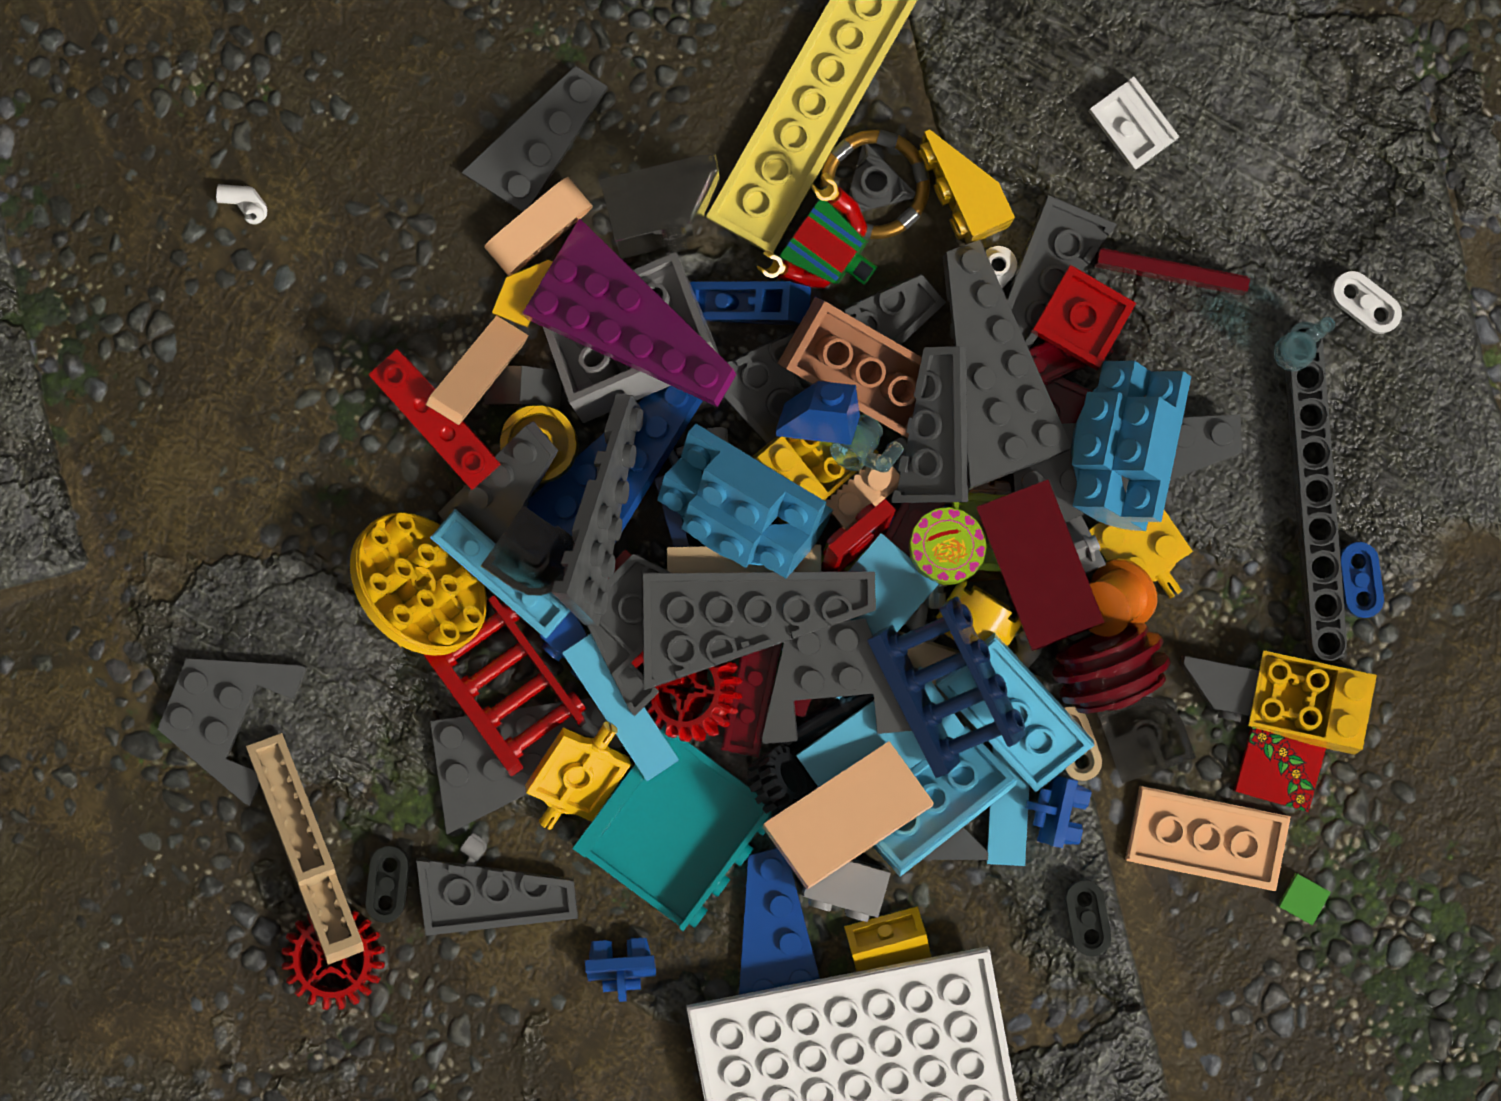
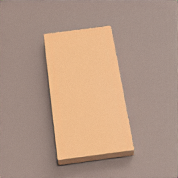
M888 741L765 822L763 829L806 890H808L930 809L934 802L891 742Z
M1139 786L1125 860L1276 891L1291 816Z

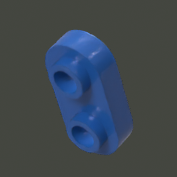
M1364 542L1351 543L1340 552L1344 605L1347 611L1357 618L1373 617L1379 613L1384 604L1379 557L1371 545ZM1355 554L1363 558V565L1359 569L1354 568L1351 564V559ZM1360 592H1364L1368 596V603L1363 607L1358 605L1356 597Z

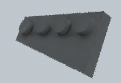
M575 66L462 171V174L520 212H523L536 201L608 87Z

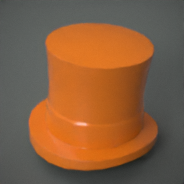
M1116 558L1105 562L1106 565L1098 568L1091 578L1090 586L1105 624L1089 629V631L1103 637L1115 636L1121 633L1128 623H1145L1155 612L1157 591L1152 579L1142 567L1127 559Z

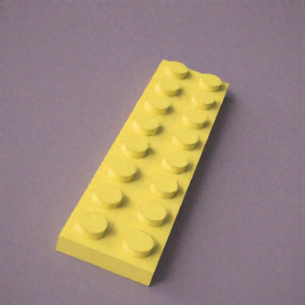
M829 0L708 212L706 219L759 249L774 253L918 0Z

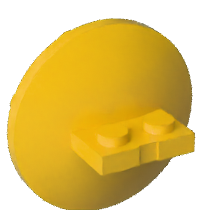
M387 514L370 523L359 534L353 545L350 556V574L358 601L374 625L388 638L396 642L400 648L404 647L425 655H445L461 649L478 634L484 623L487 610L485 585L430 538L441 525L416 514Z

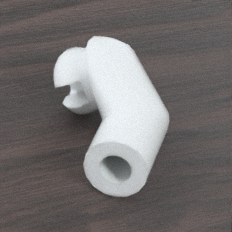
M218 184L217 203L237 204L245 216L244 219L253 225L261 223L266 218V203L253 187Z

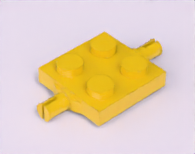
M1165 510L1162 522H1148L1146 531L1127 530L1101 522L1089 529L1091 535H1095L1100 545L1099 550L1106 561L1120 558L1136 563L1148 573L1153 582L1158 581L1169 599L1175 595L1168 586V582L1177 594L1183 591L1170 571L1178 561L1193 551Z
M604 722L594 738L584 737L564 727L562 728L525 784L527 794L543 800L548 805V808L539 819L541 826L544 828L547 826L549 830L553 829L563 813L578 815L593 821L631 766L629 756L608 747V744L618 732V729L612 723L609 726V722Z

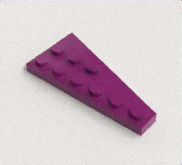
M580 218L523 311V315L527 320L716 407L719 406L737 375L734 369Z

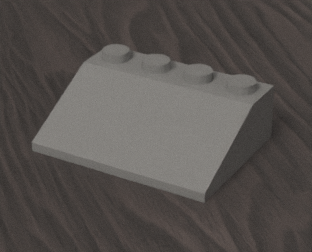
M677 252L633 270L718 353L710 329ZM543 327L568 401L583 423L611 412L616 393L632 395L636 401L671 386Z

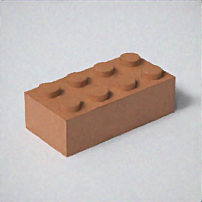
M815 297L777 364L812 384L817 381L856 385L859 411L908 438L909 433H906L909 417H913L916 398L914 393L922 357L831 304Z

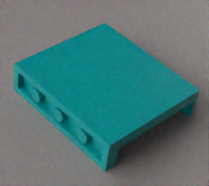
M664 725L660 731L679 761L649 781H646L635 764L572 849L584 858H589L684 931L688 924L695 928L704 917L708 909L702 905L711 893L718 897L731 880L725 875L734 863L741 866L752 852L753 847L748 843L757 832L762 836L766 833L763 829V824L771 819V812L766 814L762 810L764 804L762 802L757 804L754 799L758 796L756 792H751L750 787L691 743L680 741L679 736L676 738L668 737L665 734L666 726Z

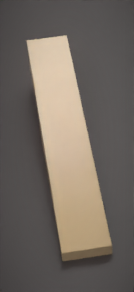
M281 733L246 746L327 964L329 965L364 951L362 939L283 734Z

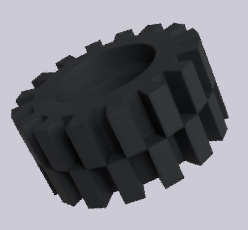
M778 746L754 760L748 768L751 771L748 774V780L753 782L749 786L750 790L758 795L754 799L757 804L761 802L764 804L762 810L766 814L771 812V818L814 791L813 789L817 787V784L814 780H811V776L797 758L796 754L798 752L795 750L790 752V747Z

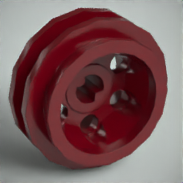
M1134 622L1128 623L1127 627L1115 636L1103 637L1092 633L1070 643L1056 655V659L1060 664L1051 672L1057 683H1066L1059 692L1061 700L1067 704H1074V708L1078 713L1089 714L1128 707L1141 700L1144 696L1154 692L1166 681L1163 672L1167 670L1171 663L1169 656L1165 653L1156 652L1163 644L1161 635L1157 632H1148L1149 629L1145 623Z

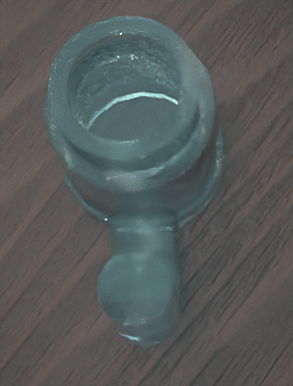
M1325 317L1306 332L1296 331L1281 337L1274 348V358L1277 364L1284 370L1291 372L1299 371L1310 364L1317 352L1316 343L1335 328L1334 319Z
M860 415L852 444L833 443L830 447V452L834 460L848 470L860 471L866 466L885 473L891 469L903 453L904 448L900 443L892 441L881 456L873 453L879 445L883 429L872 417Z

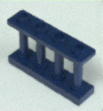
M957 596L940 607V612L943 616L940 619L903 635L897 633L894 626L890 625L879 630L867 640L935 778L948 774L961 762L959 753L1001 735L1006 745L1011 747L1016 745L1026 735L1023 717L1017 709L1013 708L1007 696L1006 683L1001 675L996 674L990 662L989 649L986 643L978 638L972 626L973 618L971 612L966 605L961 603ZM950 631L960 652L920 670L914 668L907 654L908 649ZM968 666L977 687L938 704L931 702L925 690L926 683ZM985 701L994 722L954 739L948 737L941 723L942 718Z

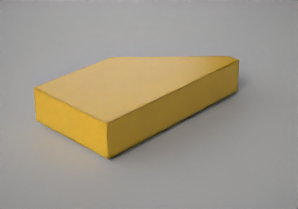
M546 260L506 277L492 314L528 328L531 321L526 319L523 311L553 261Z

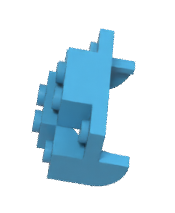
M1103 361L1098 387L1093 392H1087L1085 404L1073 431L1071 456L1077 481L1073 507L1101 523L1127 530L1146 531L1148 522H1162L1191 381L1189 374L1184 371H1150L1136 361ZM1121 476L1129 480L1126 492Z
M695 424L689 430L681 458L664 475L658 496L659 502L681 515L683 519L681 529L691 534V536L698 539L712 551L735 561L745 568L749 564L764 565L767 569L776 572L785 579L817 543L833 512V509L826 505V501L698 424ZM777 516L783 519L784 521L788 522V524L771 523L777 518Z

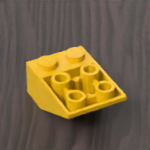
M930 129L925 131L918 154L924 161L926 171L932 169L937 178V184L934 185V189L942 206L948 204L953 213L952 219H949L957 239L964 238L966 244L1009 228L1015 216L999 182Z
M857 426L852 444H841L840 451H838L839 446L837 447L836 443L777 436L752 456V458L825 501L871 460L878 451ZM842 445L844 446V450L847 449V452H844L845 456L843 455V451L841 453ZM777 516L776 519L780 524H788V522Z
M1263 650L1248 726L1310 745L1355 755L1363 750L1377 675Z

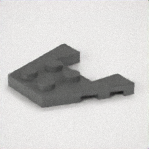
M635 554L608 579L605 591L608 594V607L606 613L600 617L599 626L587 625L630 713L634 717L659 693L655 687L644 690L643 675L632 665V661L643 651L642 574L671 573Z
M866 618L847 620L784 642L762 736L763 744L798 740L795 700L863 694L874 695L877 734L912 731L867 641L873 634Z
M186 659L158 730L244 804L250 806L260 786L255 770L228 757L257 686H261L288 698L295 699L308 667L303 665Z

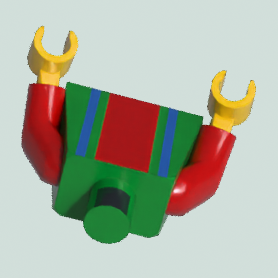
M823 173L822 176L829 185L822 190L817 189L813 184L811 185L819 201L780 254L781 258L771 251H765L763 254L773 259V263L768 269H763L760 266H757V269L767 277L773 278L777 276L782 280L808 287L825 288L830 283L839 284L846 273L864 285L877 268L875 264L861 255V252L869 242V239L865 236L867 224L858 202L843 189L837 187L830 174Z

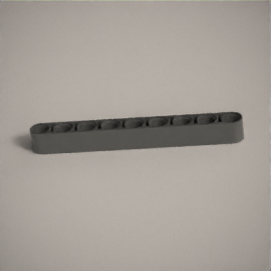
M1304 321L1286 331L1282 344L1284 362L1286 363L1284 364L1305 636L1307 650L1312 657L1317 660L1332 661L1344 654L1347 647L1324 345L1322 332L1318 326ZM1296 331H1304L1310 336L1311 346L1308 350H1301L1295 345L1294 335ZM1304 368L1312 372L1314 384L1311 388H1304L1298 383L1297 373L1299 369ZM1310 406L1316 411L1317 421L1315 425L1307 426L1301 421L1300 411L1302 407ZM1313 444L1319 449L1320 459L1316 464H1310L1304 459L1303 449L1305 445ZM1311 481L1317 482L1323 489V497L1319 502L1311 501L1306 495V487ZM1314 519L1322 521L1326 527V534L1321 540L1312 538L1309 533V525ZM1317 557H1322L1328 562L1329 572L1324 578H1318L1312 571V563ZM1321 595L1327 596L1332 603V610L1325 617L1319 615L1315 609V601ZM1324 633L1332 635L1335 640L1334 650L1327 655L1322 653L1318 647V640Z

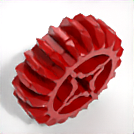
M725 662L709 668L713 675L715 687L709 684L706 669L656 686L655 688L659 693L649 702L652 706L647 712L652 718L657 717L655 724L659 729L664 725L666 726L665 734L670 738L679 736L680 741L690 742L694 738L695 741L701 742L706 739V733L714 737L719 735L718 725L722 727L731 725L726 716L727 713L736 714L739 712L732 705L733 699L739 700L743 698L741 693L734 691V686H738L743 682L740 677L732 676L738 666L733 662ZM695 686L697 689L704 690L703 693L694 692V694H689V692L680 691V688ZM669 693L676 699V710L679 711V715L671 705ZM712 700L709 708L702 714L704 704Z
M354 910L351 914L356 922L360 912ZM307 913L310 926L302 920L296 921L295 926L301 935L294 932H289L286 935V939L294 943L295 947L287 946L282 948V954L293 956L292 961L282 964V969L289 970L294 968L296 973L286 979L287 983L293 984L297 980L301 982L302 986L295 992L298 997L307 990L312 992L308 998L309 1005H314L319 996L323 997L322 1008L325 1010L330 1008L332 998H335L336 1006L339 1010L346 1007L345 996H348L353 1005L358 1004L360 996L357 990L369 996L372 993V989L366 981L379 983L381 977L373 972L372 968L383 969L385 967V961L374 959V955L385 952V946L373 947L372 941L377 940L381 936L380 932L375 931L371 935H367L364 930L372 924L370 919H366L360 926L356 924L364 947V964L360 975L354 970L356 967L351 963L349 957L342 959L341 966L338 963H334L321 971V968L327 962L325 961V956L310 916ZM307 941L313 945L311 948L315 951L318 958L317 965L310 974L304 963V949ZM335 973L342 979L346 978L351 985L343 988H328L317 982L326 974Z

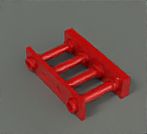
M398 349L368 374L471 490L475 489L501 465L490 449L464 421L458 425L426 405L435 388Z
M494 595L488 600L496 613L484 621L480 631L470 642L461 649L449 654H423V656L512 777L523 769L518 758L524 755L522 752L524 749L570 716H572L579 727H582L586 722L581 713L587 709L574 691L568 695L515 624L520 619L518 614L507 604H501ZM505 625L518 643L468 678L466 675L460 679L452 668L458 664L456 660ZM527 655L540 673L492 708L488 705L482 710L474 697L480 694L478 690ZM550 686L562 704L515 738L510 736L504 740L496 729L502 724L500 720Z

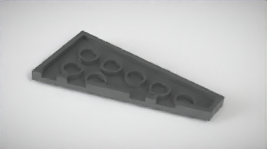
M981 240L947 251L943 255L947 301L950 302L952 321L950 324L951 339L954 340V346L966 347L968 490L1065 453L1072 448Z
M616 393L604 430L607 447L605 451H597L594 461L598 475L596 480H588L572 528L575 546L573 550L564 552L561 564L562 567H565V576L563 581H555L552 593L584 625L599 626L601 615H604L607 611L608 594L605 591L608 578L613 576L615 570L614 544L615 541H619L622 534L620 513L622 504H626L629 498L627 477L629 468H633L636 461V446L634 445L636 431H640L643 425V410L632 395Z
M776 572L643 573L644 690L875 611V572H792L787 579Z

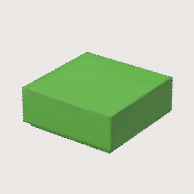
M1295 873L1278 907L1313 925L1331 892Z

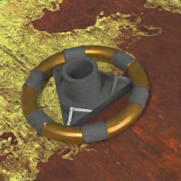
M881 129L854 133L843 139L828 156L820 176V190L825 189L829 185L822 174L828 173L834 180L839 164L855 148L862 146L849 195L858 202L862 212L913 199L911 206L895 221L876 226L866 223L867 232L865 236L869 240L896 236L907 230L923 213L930 193L929 172L926 171L924 161L920 158L917 148L899 134ZM877 143L900 151L911 164L916 182V192L868 144Z

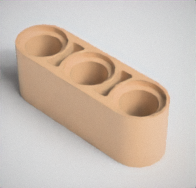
M566 177L493 236L484 248L504 272L511 276L577 223L579 218L584 217L592 209L593 205L573 181Z

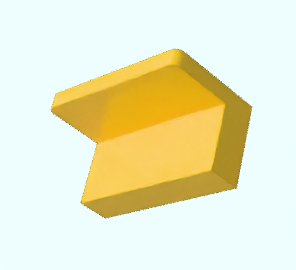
M918 906L869 919L868 922L862 921L844 926L856 972L931 957Z

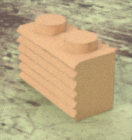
M875 455L874 460H869L868 464H865L862 469L857 471V475L854 474L851 479H848L845 484L841 485L834 494H831L825 500L826 505L833 509L831 516L841 527L848 530L858 522L855 517L863 508L870 503H873L876 507L898 488L900 474L884 455Z

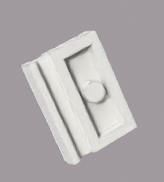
M1132 77L1128 82L1117 88L1089 110V113L1133 171L1140 168L1179 138V135L1135 77Z

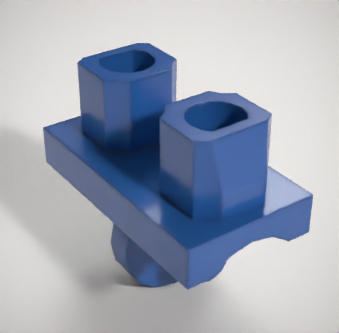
M1056 776L1050 781L1049 790L1040 789L1038 803L1027 800L1025 808L1035 810L1033 825L1040 827L1037 841L1063 848L1064 844H1080L1083 833L1082 824L1069 822L1072 807L1086 810L1089 806L1091 790L1078 785L1077 780Z
M631 938L627 940L628 957L613 958L612 941L591 942L589 960H585V972L587 973L588 981L606 980L602 981L603 992L618 991L619 1002H627V990H641L640 977L656 976L654 955L651 956L647 938Z

